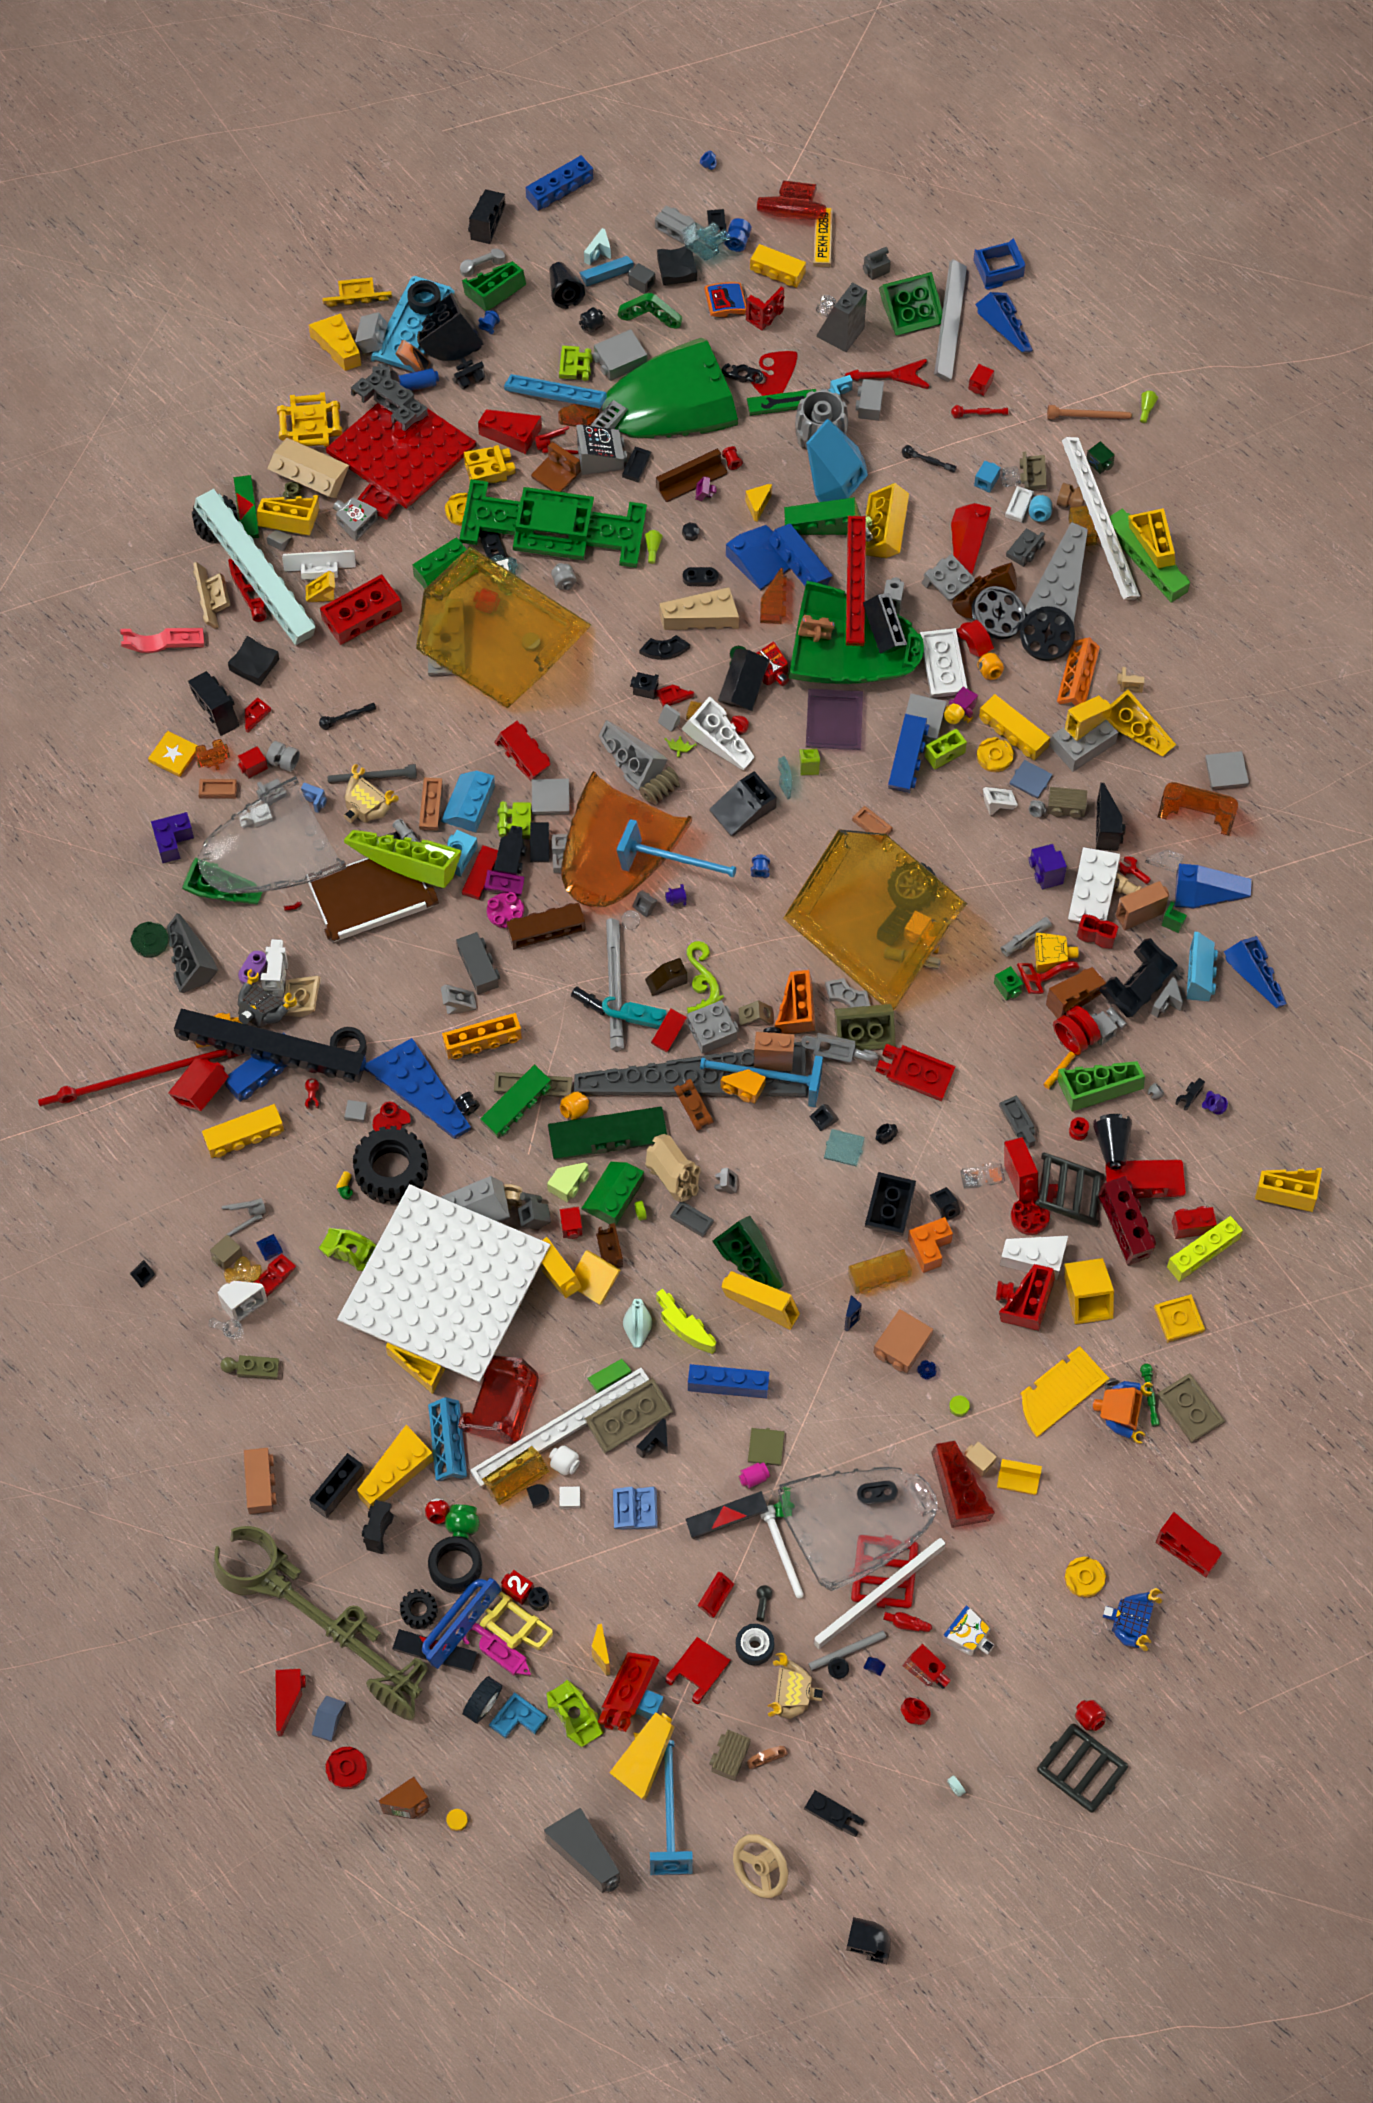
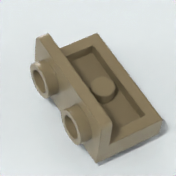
M1026 451L1023 452V458H1020V469L1024 471V473H1020L1021 484H1025V489L1028 490L1047 489L1045 455L1027 457Z

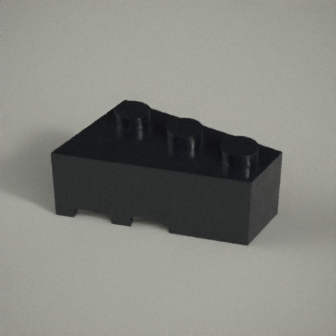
M485 189L484 193L480 196L476 207L469 217L468 232H470L471 240L491 244L506 205L504 193Z
M205 671L188 680L193 696L203 711L206 710L211 716L209 720L211 723L215 722L220 736L240 726L233 705H235L234 700L230 695L227 696L222 685L219 686L215 676L211 677Z

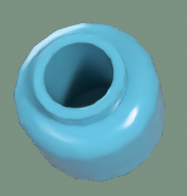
M1038 495L1031 500L1029 515L1034 521L1044 522L1051 517L1053 509L1051 499L1044 495Z

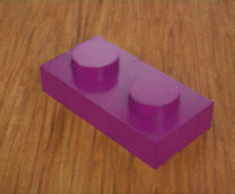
M488 870L484 890L498 893L513 892L516 896L521 897L525 877Z

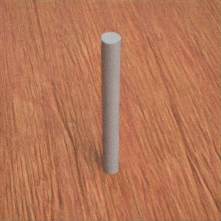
M882 1630L808 1663L811 1671L829 1664L831 1659L847 1656L885 1639L886 1635Z

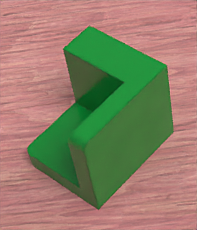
M1171 901L1161 926L1179 933L1187 915L1174 910L1175 902Z

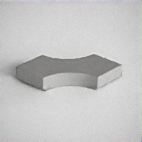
M844 978L825 982L829 1001L844 1003L849 1008L871 1006L867 991H858L851 988Z

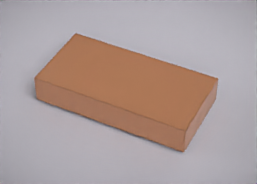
M200 779L199 798L236 799L237 779Z
M866 806L862 807L852 817L854 823L878 842H881L893 828Z

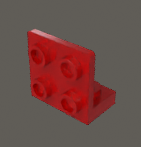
M781 286L765 303L761 299L750 295L746 299V321L761 331L766 326H770L773 319L784 310V288Z

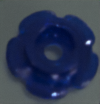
M924 1360L917 1367V1372L923 1379H931L937 1373L936 1365L933 1362Z

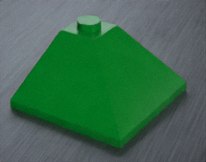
M932 272L886 283L879 287L882 303L895 336L941 324L943 311Z

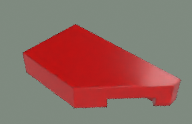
M674 684L656 690L662 707L665 704L671 706L694 697L693 691L681 689Z

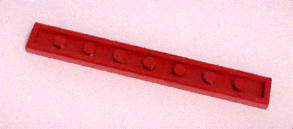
M848 516L846 646H864L865 608L863 602H865L866 516Z

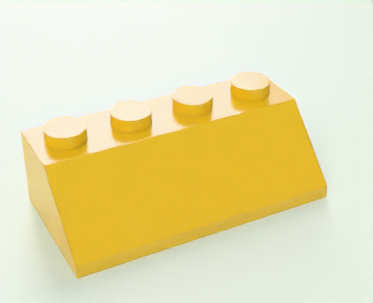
M896 483L869 493L865 516H869L872 519L871 522L873 524L868 526V530L873 535L871 541H866V556L889 558L900 553L909 493Z

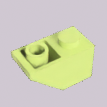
M584 1162L557 1168L547 1183L548 1191L566 1202L571 1197L574 1198L579 1190L578 1186L580 1183H584L589 1176L588 1164Z

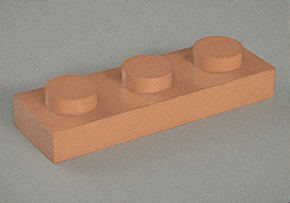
M424 778L419 830L438 831L442 778Z

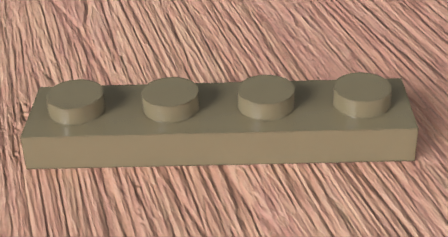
M495 1072L494 1092L506 1093L524 1074ZM547 1076L551 1079L552 1084L550 1086L552 1088L544 1096L565 1097L571 1094L572 1077Z

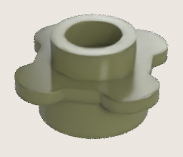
M296 482L286 483L283 497L296 499V496H300L299 493L302 490V486Z

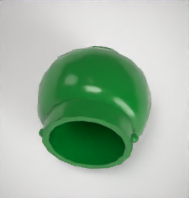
M461 1504L451 1505L450 1512H448L445 1518V1527L449 1533L453 1534V1536L469 1539V1536L474 1535L479 1529L480 1521L476 1507Z

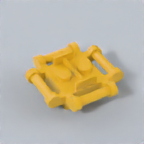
M320 392L317 395H290L291 407L284 405L277 407L280 423L278 434L279 439L282 441L289 438L305 446L324 445V447H328L329 437L342 434L339 418L340 402L332 401L326 403L325 392ZM320 401L321 403L314 405L296 406V403ZM327 412H332V428H328ZM286 415H291L292 418L291 432L287 431Z

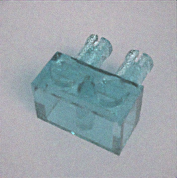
M695 222L682 230L685 247L705 261L719 254V245L730 239L729 233L725 229L720 231L719 226L715 222H712L705 228Z

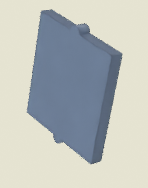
M1024 760L1019 769L1015 770V775L1009 784L1038 799L1042 791L1047 788V783L1053 774Z

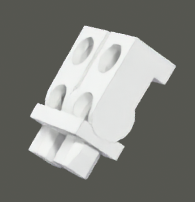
M272 939L271 947H266L268 968L267 973L261 974V983L265 991L276 998H283L286 978L285 969H288L286 950L283 948V940Z

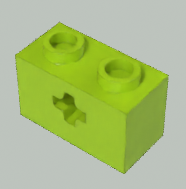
M956 728L927 744L924 757L936 770L963 755L966 751L967 741Z

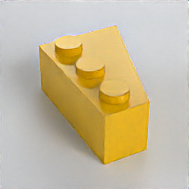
M313 495V498L303 499L301 496H296V499L286 500L284 497L262 498L257 509L258 526L310 535L319 512V496Z
M1164 508L1129 515V528L1156 567L1163 568L1176 565L1175 552Z
M1322 1168L1307 1171L1298 1169L1297 1171L1287 1172L1286 1169L1261 1171L1255 1199L1313 1212L1317 1200Z

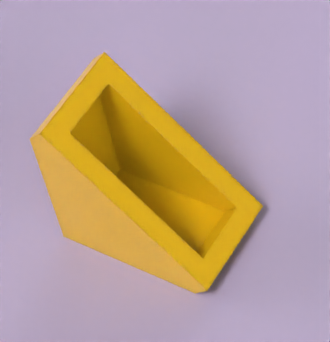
M766 484L745 491V502L753 520L756 522L759 520L772 496V484Z

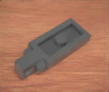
M1016 1095L1000 1102L999 1107L1016 1137H1023L1028 1148L1035 1146L1036 1140L1033 1136L1035 1134L1034 1125L1018 1096Z

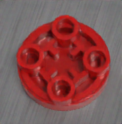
M1038 1196L1032 1199L1018 1200L1013 1204L1011 1222L1015 1229L1023 1234H1039L1049 1224L1050 1211L1035 1205L1036 1200L1039 1199Z

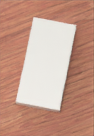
M1017 486L1005 517L1022 523L1034 491Z

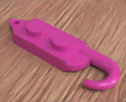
M475 1623L470 1630H475L482 1635L479 1642V1648L482 1653L513 1676L515 1674L531 1676L526 1663V1657L517 1650L510 1649L505 1641L489 1630L484 1629L480 1624ZM465 1635L462 1640L465 1644L468 1645L469 1641L467 1640V1637Z

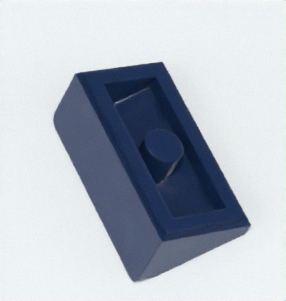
M852 1295L850 1296L845 1318L844 1330L846 1332L860 1320L862 1304Z

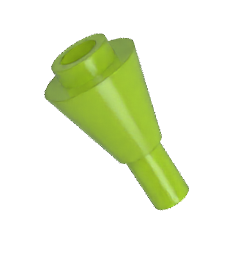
M1148 390L1141 394V423H1147L1148 415L1158 400V396L1153 391Z
M650 530L645 534L649 552L648 563L655 564L656 553L663 537L657 530Z

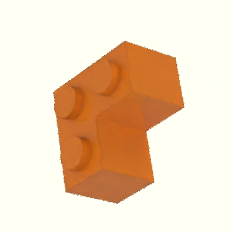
M945 1217L909 1230L908 1241L923 1273L941 1267L943 1257L939 1247L952 1242L953 1233Z

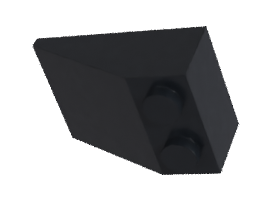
M1100 782L1096 806V850L1118 851L1119 844H1123L1126 824H1122V815L1105 783Z

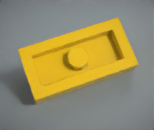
M1002 1459L997 1488L1036 1495L1042 1466Z

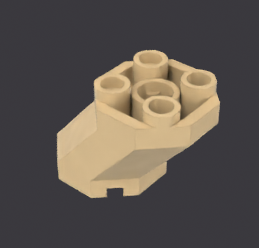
M662 1134L654 1137L653 1142L655 1144L653 1147L649 1146L646 1155V1167L651 1169L650 1173L659 1177L674 1200L683 1202L691 1199L692 1196H696L699 1191L700 1167L686 1159L671 1136Z

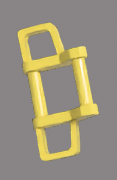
M500 1592L498 1596L502 1600L493 1611L489 1608L485 1610L488 1615L481 1620L480 1626L484 1629L488 1628L507 1643L510 1649H514L522 1642L537 1650L542 1649L552 1637V1629L542 1623L535 1615L531 1616L514 1603L510 1596ZM507 1608L527 1622L514 1636H510L495 1624ZM536 1625L547 1632L538 1643L527 1638Z

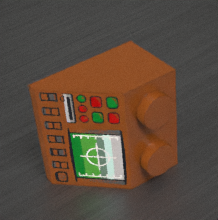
M412 1777L378 1800L383 1814L409 1819L424 1816L429 1811L428 1808H430L428 1796L415 1777Z

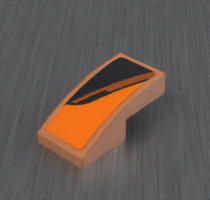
M401 341L395 354L402 363L410 365L415 372L428 369L431 364L429 359L409 342Z

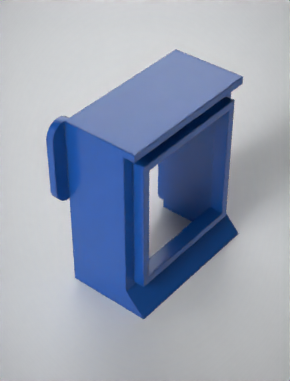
M1014 238L1007 243L974 250L973 261L985 289L990 290L1001 287L1005 281L1024 277L1026 264ZM1011 254L1015 265L990 271L986 262L987 259Z

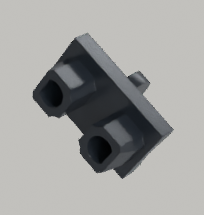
M464 358L459 359L460 365L456 366V370L459 372L455 373L454 378H452L454 384L458 383L463 390L471 385L468 377L473 376L476 383L485 379L484 364L481 361L473 365L472 360L466 362Z

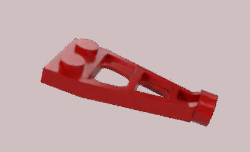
M228 559L231 577L250 609L253 621H264L267 618L265 603L261 598L250 599L248 592L255 591L251 584L246 585L242 579L243 573L232 559Z

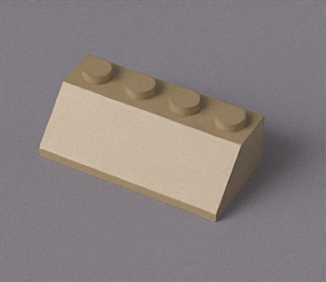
M286 438L273 453L267 469L324 495L337 498L350 465Z

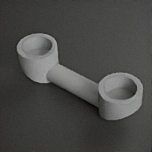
M492 249L491 253L476 259H466L460 265V273L465 277H469L474 273V266L490 260L494 264H502L505 261V253L500 249Z

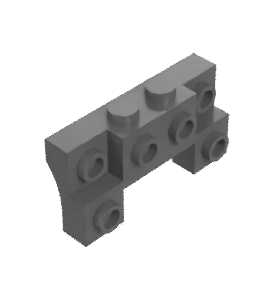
M373 372L366 379L362 377L351 387V395H360L363 403H366L374 395L376 402L393 413L391 415V422H400L404 431L428 415V408L414 399V394L411 390L404 388L396 380L388 376L384 379Z

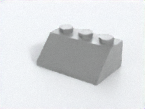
M492 1176L441 1196L445 1200L497 1222L510 1218L503 1182Z

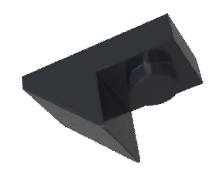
M664 1418L636 1446V1453L643 1458L646 1454H651L656 1448L655 1444L668 1453L667 1426Z

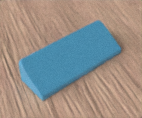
M624 256L579 272L587 287L629 272L631 268H634V263L628 256Z

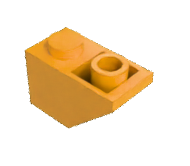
M747 1069L723 1076L720 1088L727 1094H735L743 1101L755 1104L765 1087L766 1077Z

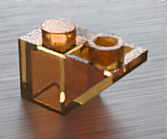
M573 403L568 407H563L558 412V421L561 425L576 427V425L590 426L599 416V409Z

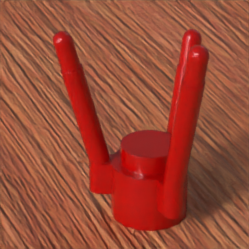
M569 426L535 436L537 450H542V453H548L550 438L564 434L569 429ZM566 450L571 454H578L577 450Z

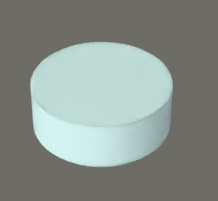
M954 1775L947 1779V1783L958 1797L966 1793Z

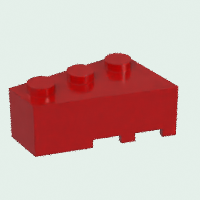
M515 721L499 733L494 743L497 746L501 744L506 750L505 755L508 758L512 756L519 770L532 781V779H535L551 765L550 759L546 753H542L538 748L537 741L534 738H530L526 727L522 723L520 724L518 721Z

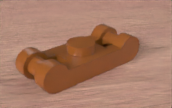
M690 1078L685 1081V1084L677 1085L673 1088L696 1131L702 1129V1126L710 1125L714 1121ZM690 1090L692 1095L685 1098L683 1093ZM702 1112L704 1117L697 1120L695 1115Z

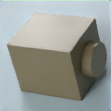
M226 1235L210 1249L212 1262L217 1267L221 1266L224 1270L243 1255L241 1247L229 1235Z

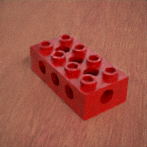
M381 574L320 607L322 621L338 643L342 645L402 612V604L399 596Z

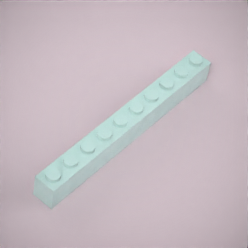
M212 489L197 497L194 508L295 646L311 638L316 628L314 621L305 614L303 606L297 603L292 591L286 588L283 579L275 573L273 565L266 561L262 550L255 546L253 538L244 531L242 523L236 520L233 511L225 505L222 496Z

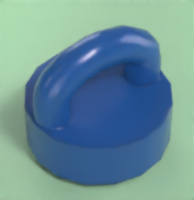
M712 151L705 152L700 159V164L704 168L715 169L717 165L716 155Z

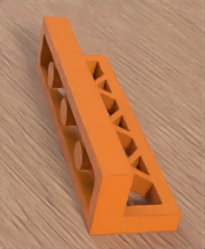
M1090 637L1075 640L1069 651L1057 698L1059 704L1072 702L1077 706L1087 700L1100 649ZM1082 645L1081 649L1076 653L1077 646ZM1078 659V663L1072 668L1073 663ZM1074 675V678L1068 683L1069 679ZM1070 690L1069 696L1065 697V694Z

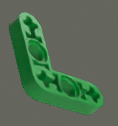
M652 293L643 294L621 304L617 313L620 319L628 321L650 312L666 326L674 329L680 328L682 316Z

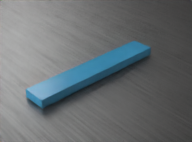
M513 374L509 376L504 385L505 391L601 408L607 398V393L603 391Z

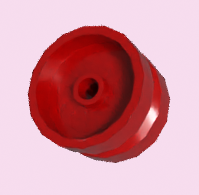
M1080 1006L1072 1007L1066 1012V1016L1062 1015L1053 1022V1028L1058 1039L1067 1050L1075 1055L1081 1054L1088 1048V1045L1095 1044L1101 1038L1097 1023Z

